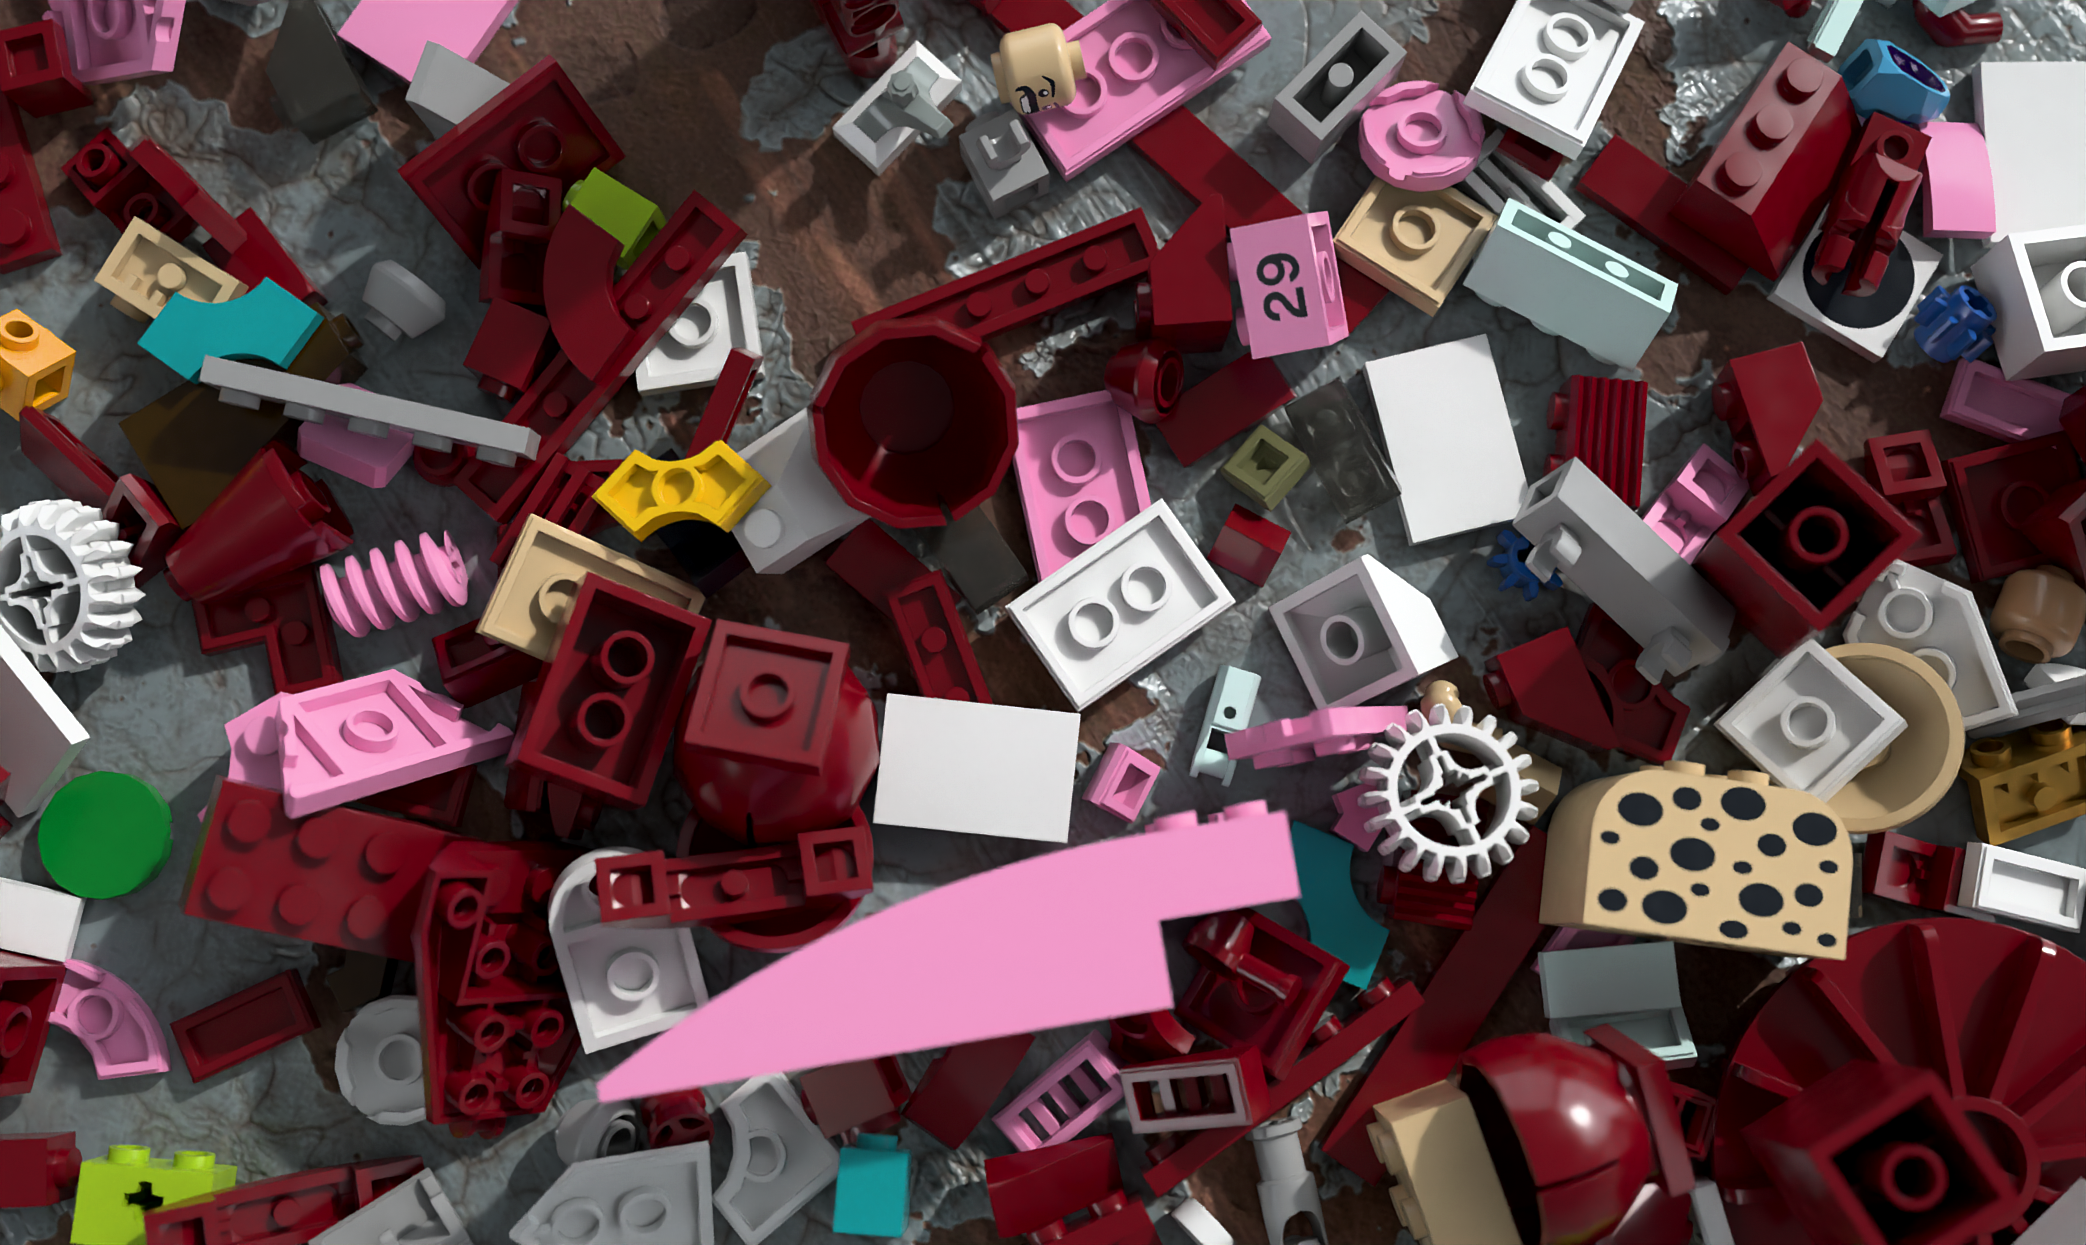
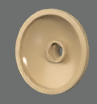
M1850 643L1827 648L1825 650L1904 718L1908 727L1826 804L1841 819L1848 834H1874L1904 826L1933 808L1949 790L1958 774L1964 753L1965 732L1957 701L1949 686L1932 667L1906 651L1876 643ZM1769 778V783L1771 784V786H1776V787H1778V786Z

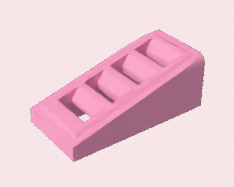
M1094 1029L992 1116L991 1120L1018 1152L1068 1142L1125 1096L1119 1069L1127 1064L1118 1054L1108 1048V1041L1097 1029ZM1086 1059L1108 1084L1104 1089L1083 1065L1082 1062ZM1066 1075L1072 1078L1090 1100L1084 1106L1081 1105L1061 1080ZM1046 1091L1069 1117L1063 1124L1040 1097ZM1025 1108L1030 1110L1050 1134L1043 1141L1040 1140L1019 1114Z

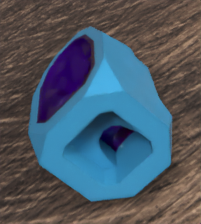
M1866 38L1842 63L1837 72L1844 80L1856 113L1865 119L1873 112H1877L1907 125L1912 123L1921 124L1938 118L1950 100V93L1946 84L1922 61L1890 41Z

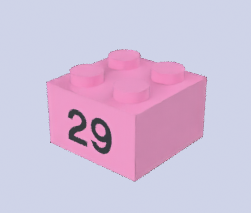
M1328 211L1308 213L1230 229L1232 242L1227 243L1229 279L1231 282L1239 281L1243 307L1236 309L1237 332L1243 346L1250 345L1253 359L1330 346L1349 336Z

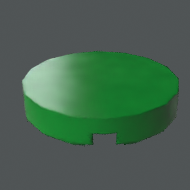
M98 771L76 777L54 794L42 813L37 838L42 863L58 885L79 897L109 900L135 894L158 877L171 856L173 840L170 839V823H173L170 807L154 786L135 775Z

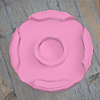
M1428 81L1401 82L1384 89L1371 101L1369 108L1362 115L1357 138L1361 158L1377 177L1394 187L1415 192L1443 190L1463 181L1477 166L1485 136L1480 112L1463 104L1466 96L1454 90L1452 96L1445 91L1438 90V83Z

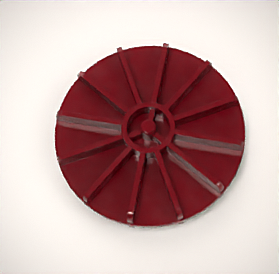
M1931 917L1882 924L1849 935L1846 942L1845 960L1807 959L1800 965L1795 964L1785 972L1786 977L1773 988L1754 1011L1739 1035L1728 1060L1723 1058L1719 1067V1071H1722L1723 1075L1716 1095L1717 1101L1710 1149L1712 1175L1708 1178L1717 1185L1734 1245H1814L1739 1131L1851 1059L1933 1070L2024 1203L1960 1245H2012L2080 1178L2086 1179V962L2054 942L2008 925L1977 919Z

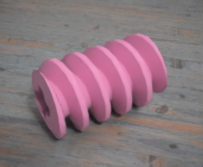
M448 530L444 531V546L437 547L427 532L421 533L419 535V553L415 555L411 553L402 540L395 541V561L388 562L377 547L370 549V569L363 570L353 555L347 556L344 560L345 576L341 578L338 577L330 564H321L320 579L329 612L342 630L348 631L353 637L361 638L370 632L371 624L381 630L390 629L395 624L396 615L404 622L415 621L419 617L420 607L428 614H438L444 608L445 599L452 606H464L468 601L469 595L468 576L458 547Z

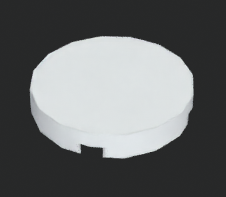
M395 994L368 1003L352 1019L348 1028L344 1029L337 1042L335 1072L341 1092L352 1106L356 1105L362 1113L368 1115L367 1118L379 1124L407 1126L426 1119L417 995Z

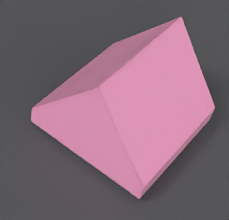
M1110 742L1081 799L1133 824L1161 767L1121 743Z

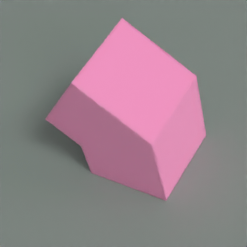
M1366 783L1332 795L1339 815L1329 829V832L1353 844L1361 852L1369 851L1382 830L1381 828L1373 833L1365 831L1364 823L1379 815L1377 807L1362 808L1358 806L1357 798L1361 794L1377 791L1376 786Z

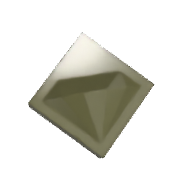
M1260 424L1220 471L1227 482L1271 512L1312 465L1306 454Z

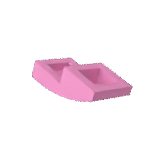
M1952 122L1914 123L1912 125L1913 129L1932 137L1918 168V172L1923 175L1920 185H1923V237L1987 239L1996 232L1995 201L1988 152L1979 124Z
M1703 443L1664 488L1641 519L1690 565L1712 533L1727 521L1750 486L1747 479L1739 477L1731 464Z

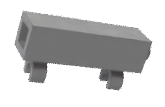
M1576 456L1530 486L1512 524L1535 546L1528 555L1525 566L1544 583L1550 580L1555 567L1559 568L1644 648L1636 661L1635 667L1647 680L1656 685L1660 683L1665 669L1676 677L1699 664L1703 667L1708 666L1724 654L1730 643L1728 635L1737 609Z

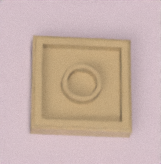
M1376 176L1333 239L1335 256L1431 317H1434L1491 229L1498 215L1451 186L1443 190L1415 192L1394 187Z

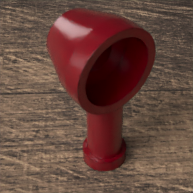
M1230 908L1213 911L1188 932L1181 943L1183 949L1207 969L1229 980L1235 981L1239 978L1276 998V1003L1285 1008H1288L1296 999L1302 985V978L1293 973L1287 975L1249 954L1255 928L1239 913Z

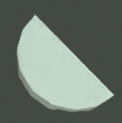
M1827 0L1807 39L1809 42L1806 48L1808 49L1807 53L1825 63L1831 61L1835 57L1864 0Z

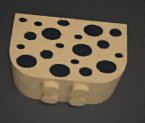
M1664 761V767L1642 765L1639 772L1585 782L1572 789L1559 802L1551 817L1548 829L1539 924L1673 941L1676 943L1784 958L1845 960L1853 867L1850 838L1841 819L1825 802L1801 790L1769 786V774L1744 770H1729L1727 776L1705 774V765L1684 761Z

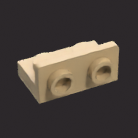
M134 216L94 279L95 282L115 294L110 302L113 307L143 324L146 323L149 316L155 319L175 292L198 302L222 303L244 296L249 288L246 284Z

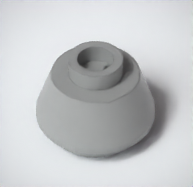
M390 259L374 263L361 300L370 308L364 319L373 327L395 342L401 333L410 339H414L445 320L446 302L427 284Z
M599 1099L580 1101L561 1116L555 1129L557 1153L568 1168L575 1162L636 1153L641 1139L639 1118L633 1105L625 1099L600 1103Z

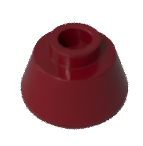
M1154 337L1127 344L1109 359L1104 374L1105 387L1111 393L1112 400L1117 406L1145 423L1154 424L1170 415L1177 406L1183 388L1184 364L1179 350L1168 339Z

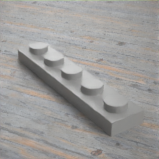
M207 355L204 357L199 381L221 390L218 401L230 405L259 410L261 400L285 405L283 415L286 417L323 425L325 414L350 419L347 428L349 431L381 439H387L389 428L414 434L412 445L443 453H451L453 443L478 448L476 459L505 467L514 468L517 457L535 461L541 439L540 435L527 427Z

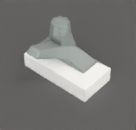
M916 41L832 127L834 136L879 176L921 132L942 139L953 128V123L941 111L963 90L962 81L923 45Z

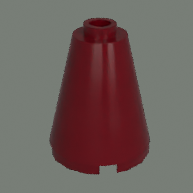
M275 438L259 449L166 552L165 559L168 568L163 571L168 585L181 599L187 602L195 599L197 602L207 605L343 551L353 544L354 540L349 537L354 534V530L344 509L323 479L315 483L305 472L299 470L308 462L301 458L299 453L288 443Z

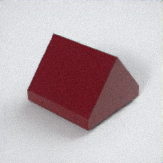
M1235 503L1206 560L1263 588L1291 532Z

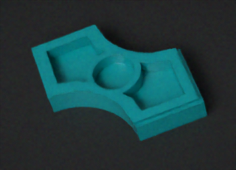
M265 277L249 293L240 298L222 303L198 302L175 292L137 344L187 380L198 384L199 382L201 383L199 378L205 355L230 361L262 359L287 369L325 318L271 279Z
M1292 820L1288 831L1300 897L1293 899L1303 914L1307 928V941L1350 966L1342 981L1366 990L1390 930L1375 922L1364 911L1354 894L1350 879V860L1354 845L1297 820Z

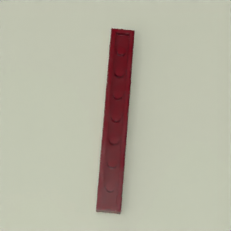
M1002 0L989 16L984 13V16L1004 34L1049 23L1058 25L1064 31L1084 17L1066 0ZM1183 104L1126 142L1195 206L1199 207L1209 194L1223 193L1226 233L1230 237V229L1304 214ZM1336 257L1350 336L1385 299L1390 290Z

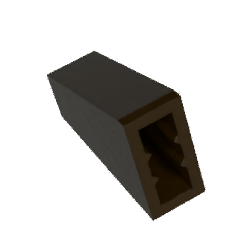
M318 302L309 307L325 319L287 369L262 359H240L234 361L336 385L343 383L355 384L368 370L357 351L365 343L353 323L344 313L335 317ZM188 380L118 424L180 527L186 531L263 445L278 438L295 449L297 447L298 428L304 421L284 416L285 405L261 400L259 410H252L218 401L221 390L203 382L195 384Z

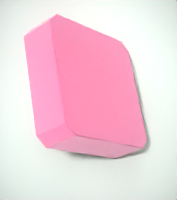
M352 383L339 384L340 386L371 392ZM325 414L323 425L304 421L298 428L297 451L301 458L373 489L385 487L412 456L415 446L412 445L414 435L412 433L389 428L387 439L371 437L347 430L350 419Z

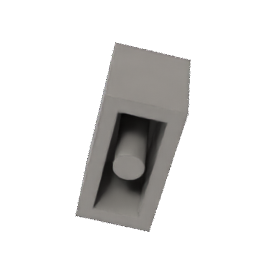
M1361 10L1274 98L1267 125L1306 161L1313 165L1366 111L1372 100L1396 80L1408 52Z

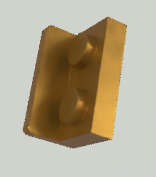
M2062 718L2031 725L2028 728L2002 737H1988L1977 740L1968 749L1964 750L1962 763L1957 775L1968 782L1977 838L1985 844L1997 846L2086 814L2085 728L2080 725H2069Z

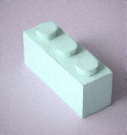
M1508 198L1477 252L1463 282L1464 286L1474 290L1476 295L1484 302L1496 307L1505 306L1530 319L1532 324L1540 331L1553 336L1561 335L1586 348L1587 352L1596 360L1610 365L1617 364L1631 372L1669 316L1678 287L1677 283L1511 198Z

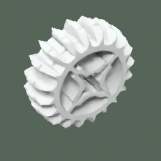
M70 499L33 501L27 506H21L20 509H15L9 514L2 515L0 625L31 664L37 666L39 672L57 673L69 670L70 673L88 670L91 668V665L105 663L110 658L117 656V648H121L124 644L133 641L128 627H132L135 623L143 620L138 611L133 607L134 602H137L146 595L135 587L134 576L143 568L131 565L128 558L134 544L117 540L120 523L103 520L101 508L82 506L80 501H72ZM63 584L62 588L57 589V585Z
M1436 704L1430 709L1429 724L1423 714L1417 709L1410 711L1405 715L1407 731L1395 723H1391L1384 729L1385 739L1391 747L1375 742L1367 751L1370 758L1382 768L1364 767L1359 771L1358 775L1359 780L1377 787V791L1361 794L1357 798L1359 807H1377L1379 812L1378 816L1364 823L1365 831L1373 833L1385 827L1390 837L1381 842L1378 851L1385 856L1396 850L1398 846L1402 847L1405 853L1399 861L1398 868L1405 873L1411 871L1417 865L1420 858L1423 859V879L1427 882L1438 880L1443 864H1445L1447 876L1452 884H1459L1465 881L1467 864L1477 878L1490 875L1491 863L1488 856L1501 865L1509 863L1513 859V854L1506 841L1521 845L1527 842L1529 838V833L1515 819L1532 820L1537 817L1538 809L1535 806L1521 801V796L1532 794L1539 789V783L1536 780L1519 779L1518 771L1532 763L1531 757L1528 754H1524L1512 760L1506 751L1516 743V734L1509 732L1498 740L1494 739L1491 734L1496 727L1497 720L1491 715L1483 718L1476 728L1472 727L1473 713L1471 707L1462 706L1457 710L1452 723L1444 704ZM1437 743H1449L1460 746L1474 754L1485 766L1472 770L1461 768L1454 763L1447 750L1440 751ZM1413 749H1416L1422 762L1417 766L1421 777L1420 790L1410 799L1399 803L1397 785L1400 769L1408 754ZM1442 778L1446 779L1445 787L1451 783H1454L1456 787L1468 782L1474 784L1461 792L1460 796L1452 802L1453 809H1450V801L1443 805L1438 800L1425 806L1421 804V802L1433 796L1435 791L1443 786ZM1495 785L1496 810L1494 818L1488 830L1480 838L1474 826L1480 822L1475 810L1476 798L1482 790ZM1422 817L1433 818L1441 823L1448 836L1455 835L1460 847L1445 846L1428 840L1418 833L1408 821Z

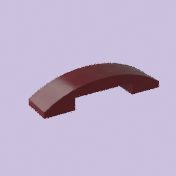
M864 826L799 833L797 835V843L671 859H664L663 850L595 858L601 925L606 928L671 929L747 922L837 904L873 893L874 889Z
M418 1154L388 1157L305 1170L248 1182L160 1206L142 1213L146 1245H298L307 1243L325 1230L423 1171V1156Z

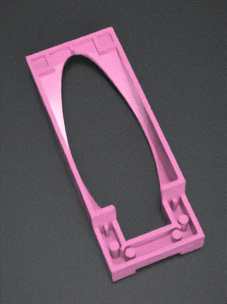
M1265 801L1224 807V812L1209 814V824L1204 825L1197 824L1195 812L1156 818L1153 824L1144 825V835L1091 844L1019 862L950 884L895 905L787 956L725 992L676 1024L597 1084L599 1103L1173 1007L1158 920L1300 897L1285 811L1267 814Z

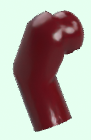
M1912 0L1916 21L1933 42L1940 47L1950 48L1998 43L2002 37L2003 20L1999 12L1968 14L1962 7L1939 18L1920 0Z

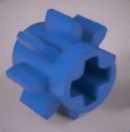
M1939 285L1917 305L1920 312L1914 317V320L1920 325L1915 328L1914 337L1919 346L1929 356L1939 362L1948 363L1962 355L1964 359L1972 363L1994 343L1990 336L1996 332V328L1991 325L1997 319L1996 310L1982 293L1970 286L1962 285L1949 294Z
M1504 529L1496 536L1498 543L1505 550L1502 554L1495 555L1487 560V566L1500 569L1504 579L1500 582L1498 590L1502 592L1511 586L1523 588L1525 601H1531L1538 595L1539 582L1552 591L1563 585L1561 578L1555 573L1557 567H1555L1550 580L1544 583L1525 566V562H1518V554L1527 548L1530 554L1535 547L1521 533L1518 539L1511 531Z

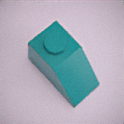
M858 1133L857 1145H844L840 1147L833 1232L889 1237L903 1236L909 1227L912 1150L897 1149L898 1136Z

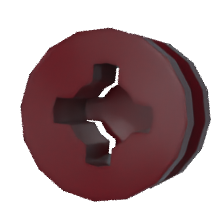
M701 1086L642 1095L639 1109L643 1124L648 1128L647 1137L651 1150L708 1141L709 1145L712 1143L715 1130L711 1116L705 1110L706 1102Z

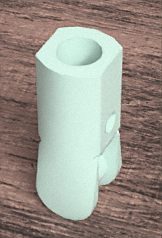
M1219 666L1193 755L1189 776L1197 778L1198 773L1201 772L1221 778V785L1229 787L1238 760H1229L1228 754L1206 748L1210 733L1214 731L1220 734H1227L1247 729L1261 682V676L1231 666Z

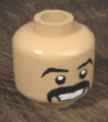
M1054 23L1007 33L1000 41V52L990 54L1001 104L1011 102L1016 112L1021 115H1029L1071 104L1076 97L1075 81L1087 78L1079 40L1066 43L1063 30Z

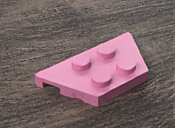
M47 0L52 11H46L42 19L52 18L63 28L72 75L84 85H99L173 72L186 0Z
M395 669L279 698L275 725L285 813L292 819L509 753L514 733L500 723L491 731H487L461 718L464 708L463 704L443 694L428 691L420 682Z
M1407 706L1325 708L1310 712V716L1292 720L1290 718L1227 733L1224 734L1229 760L1253 759L1255 770L1276 766L1280 768L1315 761L1313 749H1315L1316 757L1333 754L1344 755L1368 750L1375 743L1376 737L1384 736V729L1391 723H1395L1407 731L1405 715L1409 712Z

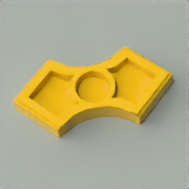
M720 440L714 442L700 454L679 461L652 459L635 449L591 497L634 537L642 542L657 529L682 520L709 522L729 533L772 485L726 443Z

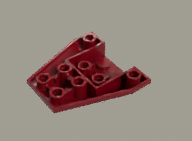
M562 841L450 842L430 864L413 930L425 1114L426 1120L432 1125L544 1113L582 1043L551 938L547 912L548 901L552 888L560 874L573 861L584 854L594 851L593 849ZM594 875L588 888L593 894L598 896L597 877Z

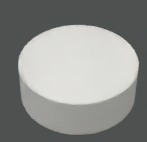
M1187 1197L1171 1213L1174 1220L1197 1245H1233V1239L1227 1231L1194 1198Z

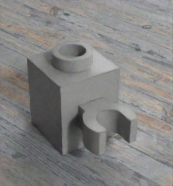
M1014 108L1001 115L996 111L983 114L970 122L965 128L966 132L959 135L961 158L994 220L1049 193V171Z

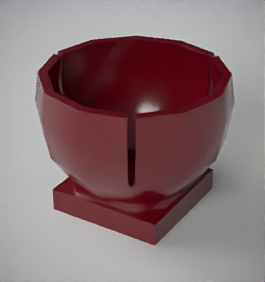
M936 316L877 320L831 352L808 398L811 403L807 406L812 459L847 506L897 529L947 525L940 508L941 501L947 505L954 522L958 521L996 493L1019 446L1016 389L1013 381L989 344L982 342L980 336Z
M717 619L706 661L697 667L691 677L672 730L673 775L707 826L750 847L752 841L748 813L750 812L753 819L754 840L757 847L761 848L797 843V835L799 833L831 830L853 816L876 774L880 760L878 713L868 692L848 667L850 658L849 643Z
M1607 1023L1582 1031L1586 1046L1551 1034L1531 1032L1491 1038L1458 1056L1457 1088L1467 1094L1470 1099L1511 1216H1514L1512 1219L1522 1245H1592L1617 1231L1645 1185L1654 1184L1671 1198L1697 1189L1664 1059Z

